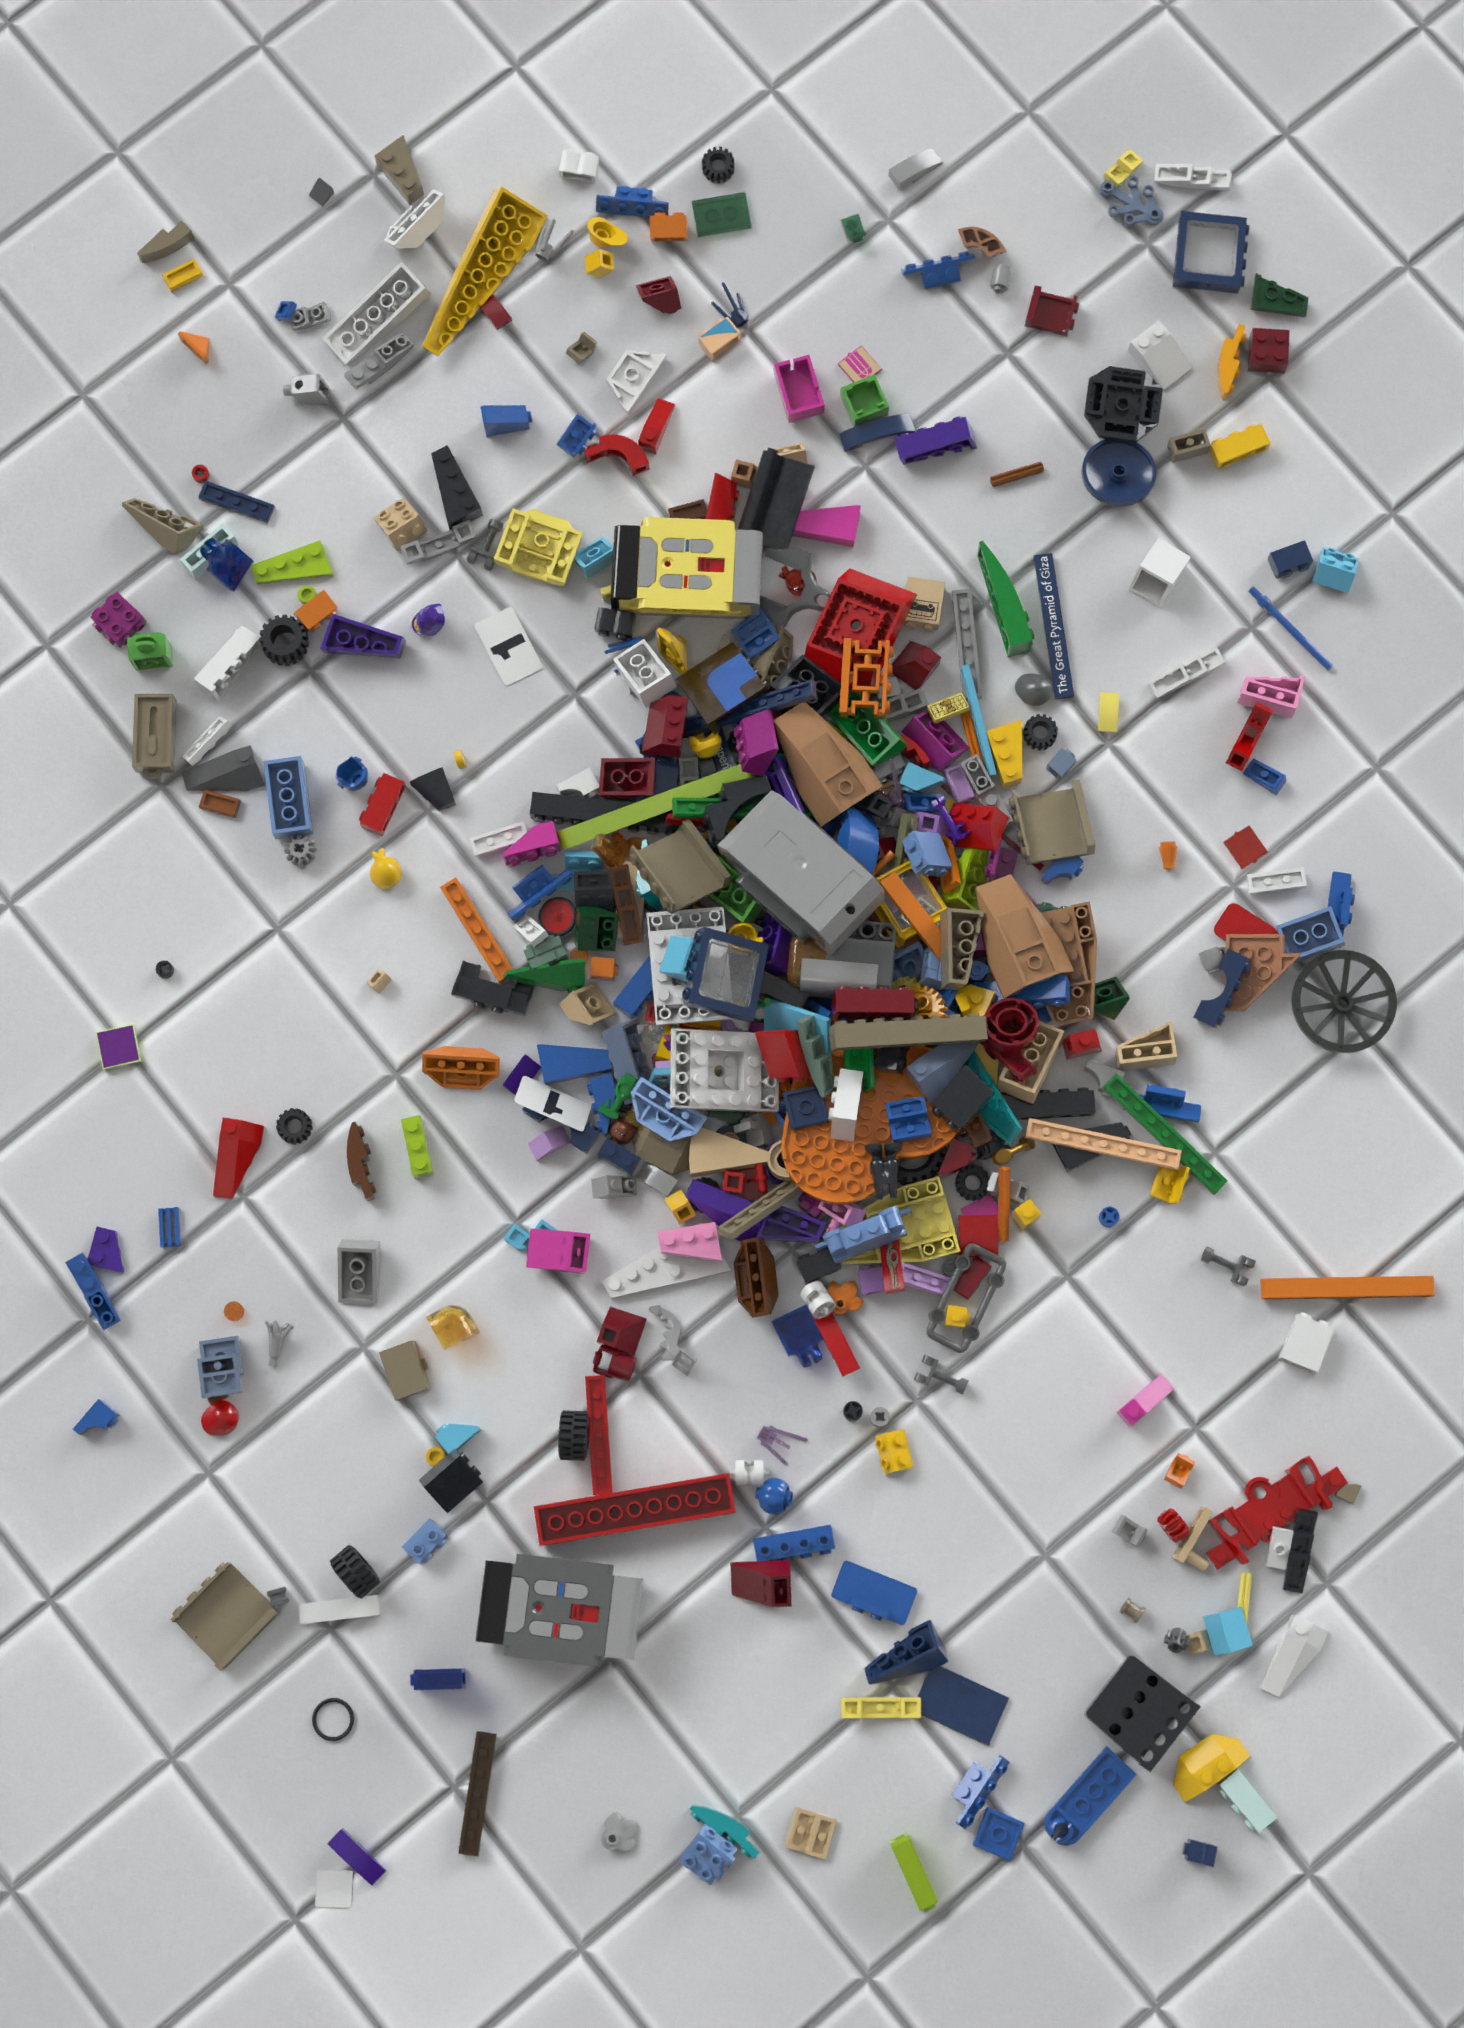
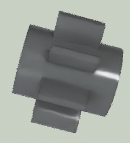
M1181 1628L1168 1630L1164 1643L1168 1644L1167 1648L1170 1651L1180 1653L1182 1650L1186 1651V1647L1189 1646L1190 1637H1186V1631Z

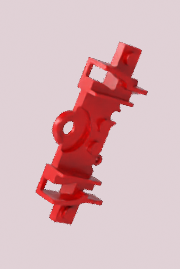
M1306 1456L1284 1470L1287 1475L1272 1485L1268 1482L1269 1479L1265 1477L1251 1479L1245 1487L1247 1502L1236 1509L1233 1506L1229 1507L1208 1521L1221 1540L1220 1544L1206 1552L1216 1570L1237 1558L1241 1565L1249 1563V1559L1239 1544L1243 1543L1246 1549L1249 1550L1258 1545L1260 1537L1263 1542H1270L1271 1534L1268 1532H1272L1273 1527L1282 1528L1291 1521L1295 1522V1513L1298 1508L1309 1510L1317 1504L1322 1510L1332 1508L1333 1503L1328 1496L1348 1484L1339 1468L1335 1467L1321 1476L1312 1458ZM1304 1462L1315 1480L1307 1486L1298 1468ZM1257 1487L1265 1489L1266 1495L1264 1498L1258 1499L1255 1496L1254 1491ZM1224 1516L1238 1532L1229 1536L1220 1527L1217 1520Z

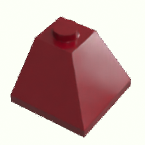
M671 276L636 285L642 301L660 312L673 314L677 310L682 309L678 290Z
M910 641L892 663V674L912 689L917 690L925 684L940 665L941 656L925 645Z
M953 1138L937 1175L940 1177V1180L966 1168L968 1163L972 1164L976 1155L973 1152L974 1146Z

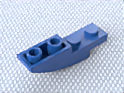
M82 1252L66 1261L67 1267L84 1294L86 1302L103 1331L121 1321L109 1295L85 1254Z

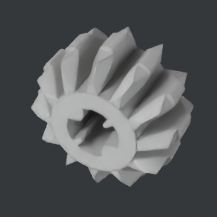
M298 834L296 840L291 836L292 843H285L288 847L284 849V853L288 854L286 859L288 861L292 860L294 866L299 862L300 867H303L304 861L310 864L309 858L315 859L316 857L313 852L317 851V848L313 846L315 842L309 840L307 835L302 839L301 834ZM301 847L303 852L300 853L297 849Z

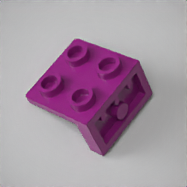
M1001 839L996 851H991L989 859L993 861L989 862L985 877L989 878L988 883L1010 874L1013 876L1018 851L1001 847Z

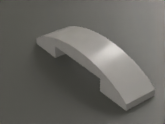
M470 520L452 526V530L418 542V540L400 546L406 563L413 564L451 552L477 537Z

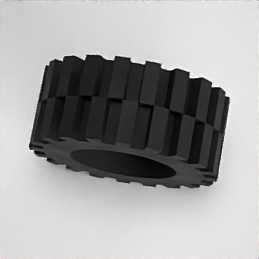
M945 1146L937 1152L930 1154L927 1162L919 1168L907 1169L899 1165L897 1181L901 1182L900 1185L905 1186L906 1184H913L933 1178L943 1163L946 1152Z

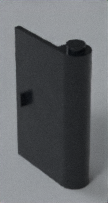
M769 447L767 451L763 450L737 530L761 531L763 533L764 546L778 550H788L815 466L778 455V450Z

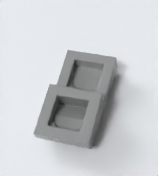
M645 1162L636 1176L638 1180L666 1197L670 1195L678 1183L677 1179L648 1162Z

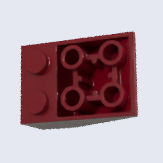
M790 1560L730 1562L732 1595L769 1607H792Z

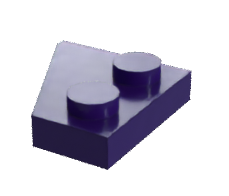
M96 1226L87 1259L91 1266L124 1273L117 1231Z

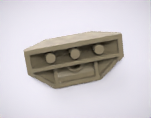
M635 1121L636 1133L632 1137L637 1156L672 1175L690 1170V1138L686 1137L669 1142Z

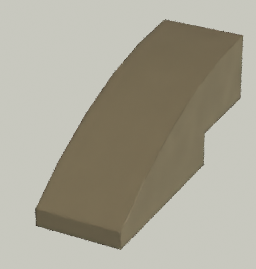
M182 221L169 233L162 229L137 253L142 263L151 262L175 253L194 239L192 230Z

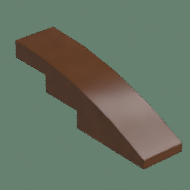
M625 864L609 867L624 946L642 943L640 920L629 866Z

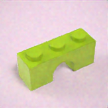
M417 1115L401 1119L414 1178L433 1175V1167L427 1149L426 1135L421 1116Z

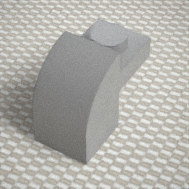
M761 1114L742 1118L740 1120L741 1124L733 1126L734 1132L745 1133L747 1143L754 1147L762 1148L774 1142L771 1126L768 1120Z
M992 1172L988 1180L987 1191L996 1198H998V1173ZM1010 1179V1202L1023 1204L1026 1201L1030 1186L1022 1181Z

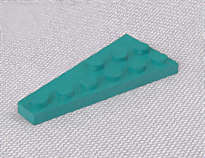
M974 1050L962 1068L966 1065L994 1091L992 1102L980 1114L985 1124L1005 1142L1012 1144L1022 1130V1127Z

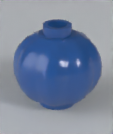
M770 1478L763 1483L761 1488L757 1487L755 1499L759 1500L763 1511L777 1515L783 1513L786 1507L791 1506L793 1492L789 1491V1485L784 1480Z

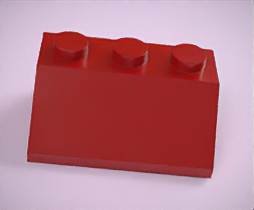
M719 473L714 474L706 519L731 521L736 516L737 508L734 507V503L739 500L740 490H737L736 482Z
M953 803L949 813L956 825L965 822L963 831L971 832L967 837L961 838L960 842L954 845V847L996 851L1009 817L998 807Z

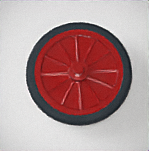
M553 897L542 905L538 916L539 924L546 930L548 935H554L555 937L566 935L576 924V908L567 898Z

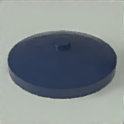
M1104 439L1093 445L1086 453L1081 468V475L1084 486L1095 499L1110 506L1126 507L1139 503L1149 495L1156 480V465L1151 454L1139 443Z

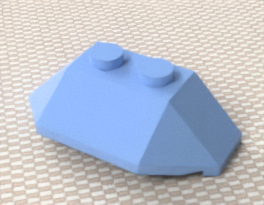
M643 1077L640 1078L631 1092L636 1121L669 1142L697 1135L707 1119L706 1116L696 1110L671 1108L670 1094Z

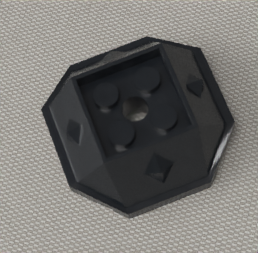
M1109 366L1089 378L1084 417L1101 439L1137 443L1158 426L1163 387L1159 383L1157 384L1147 371ZM1118 404H1124L1127 408L1122 409Z

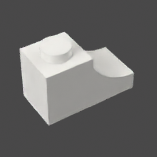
M590 767L556 785L560 795L577 794L586 798H596L599 795V784Z

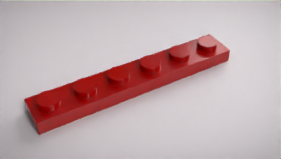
M605 1375L585 1376L593 1495L613 1493Z

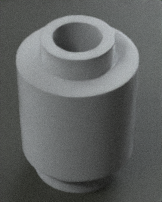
M997 264L993 269L990 288L995 293H1004L1008 290L1011 276L1009 266Z

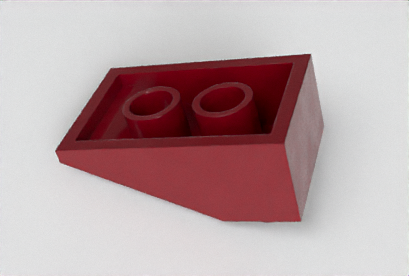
M601 758L599 796L604 800L613 801L654 796L656 758Z

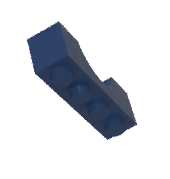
M1229 948L1227 949L1219 965L1226 976L1225 989L1215 999L1201 1000L1193 1016L1194 1018L1214 1028L1222 1025L1226 1017L1223 1015L1226 1008L1230 1009L1234 1002V998H1232L1234 992L1240 990L1243 983L1241 979L1251 968V959Z
M526 1107L522 1109L523 1113L539 1123L549 1118ZM591 1123L586 1124L583 1131L570 1127V1143L585 1154H588L600 1136L599 1132H597L598 1128Z

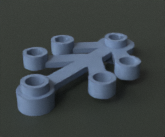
M1130 176L1127 181L1132 198L1116 189L1111 181H1104L1101 184L1100 194L1103 197L1109 198L1114 196L1127 204L1120 207L1115 204L1111 205L1108 210L1110 217H1117L1120 214L1134 211L1143 213L1138 216L1133 214L1125 215L1124 224L1128 227L1146 221L1151 225H1157L1163 220V211L1155 205L1153 197L1154 187L1146 185L1143 188V196L1147 199V207L1141 202L1137 187L1139 180L1136 176ZM1133 180V181H1135L1136 183H1135V184H1131L1130 181ZM1149 189L1151 193H1146L1145 190ZM1115 209L1117 212L1112 213L1111 210ZM1152 213H1155V214H1157L1158 216H1157V217H1153L1151 214H1152ZM1131 218L1133 221L1128 222L1126 219Z

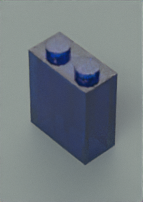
M465 1668L415 1669L414 1673L410 1674V1686H414V1690L466 1688Z

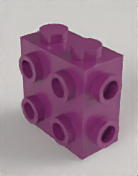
M118 592L111 594L101 607L93 611L90 617L94 622L92 626L99 633L103 631L107 635L105 637L111 645L116 644L119 648L122 645H126L127 638H131L136 632H140L146 623L145 618Z

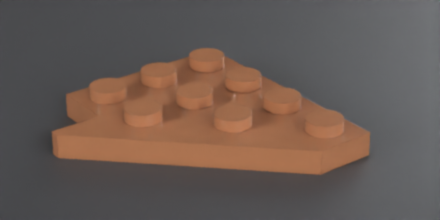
M1226 934V951L1229 948L1251 959L1250 964L1252 965L1249 972L1244 974L1241 979L1243 983L1238 992L1235 991L1232 996L1234 998L1230 1009L1226 1008L1225 1011H1246L1301 957L1300 953H1284V934Z

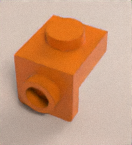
M1178 1453L1171 1462L1164 1480L1182 1489L1191 1469L1195 1465V1461L1186 1455Z

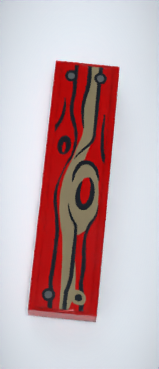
M898 1239L880 1246L886 1294L905 1291L900 1240Z

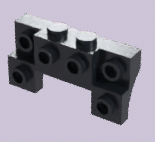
M463 960L451 992L453 997L470 1001L474 1007L484 1009V1007L492 1008L491 1011L498 1014L511 1012L526 1016L534 993V985L516 982L513 989L510 986L480 979L479 975L482 966Z

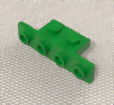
M862 1017V1020H866V1023L873 1022L868 1021L867 1019H865V1017ZM874 1048L844 1050V1069L862 1071L863 1093H868L876 1085V1077L874 1076Z

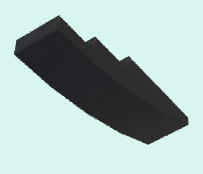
M1297 1509L1284 1575L1283 1590L1303 1593L1311 1559L1310 1553L1318 1517L1317 1511Z

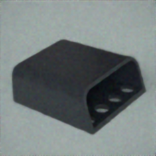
M1127 1656L1086 1708L1084 1715L1137 1761L1140 1766L1151 1772L1201 1706L1135 1656ZM1189 1704L1190 1709L1187 1713L1179 1711L1184 1705ZM1175 1718L1177 1720V1727L1169 1729L1167 1726ZM1163 1734L1165 1737L1164 1744H1155L1159 1736ZM1151 1750L1153 1754L1152 1759L1144 1761V1756Z

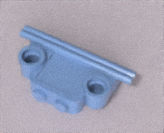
M897 1206L890 1207L879 1212L877 1216L847 1228L832 1230L823 1235L824 1242L815 1245L816 1249L819 1251L828 1247L835 1264H838L908 1236L901 1217L912 1213L910 1207L899 1211Z

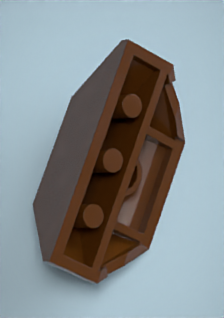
M761 1237L743 1240L733 1263L738 1302L750 1313L749 1315L752 1318L771 1315L779 1296L774 1256Z

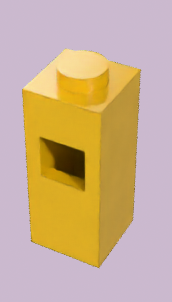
M1029 1199L1017 1207L1011 1214V1217L1021 1231L1035 1223L1042 1214L1032 1200Z

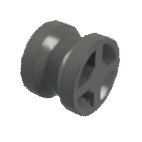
M286 1587L267 1592V1596L271 1599L270 1607L290 1602L289 1598L286 1597Z

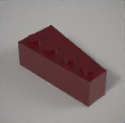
M847 986L835 989L831 1000L832 1023L844 1018L848 1019V1022H854L862 1017H865L868 1021H873L874 1019H880L881 1016H884L886 1020L898 1017L911 1019L914 1015V990H909L905 987L897 988V990H889L887 987H880L878 989H870L869 987H859L858 989H850Z

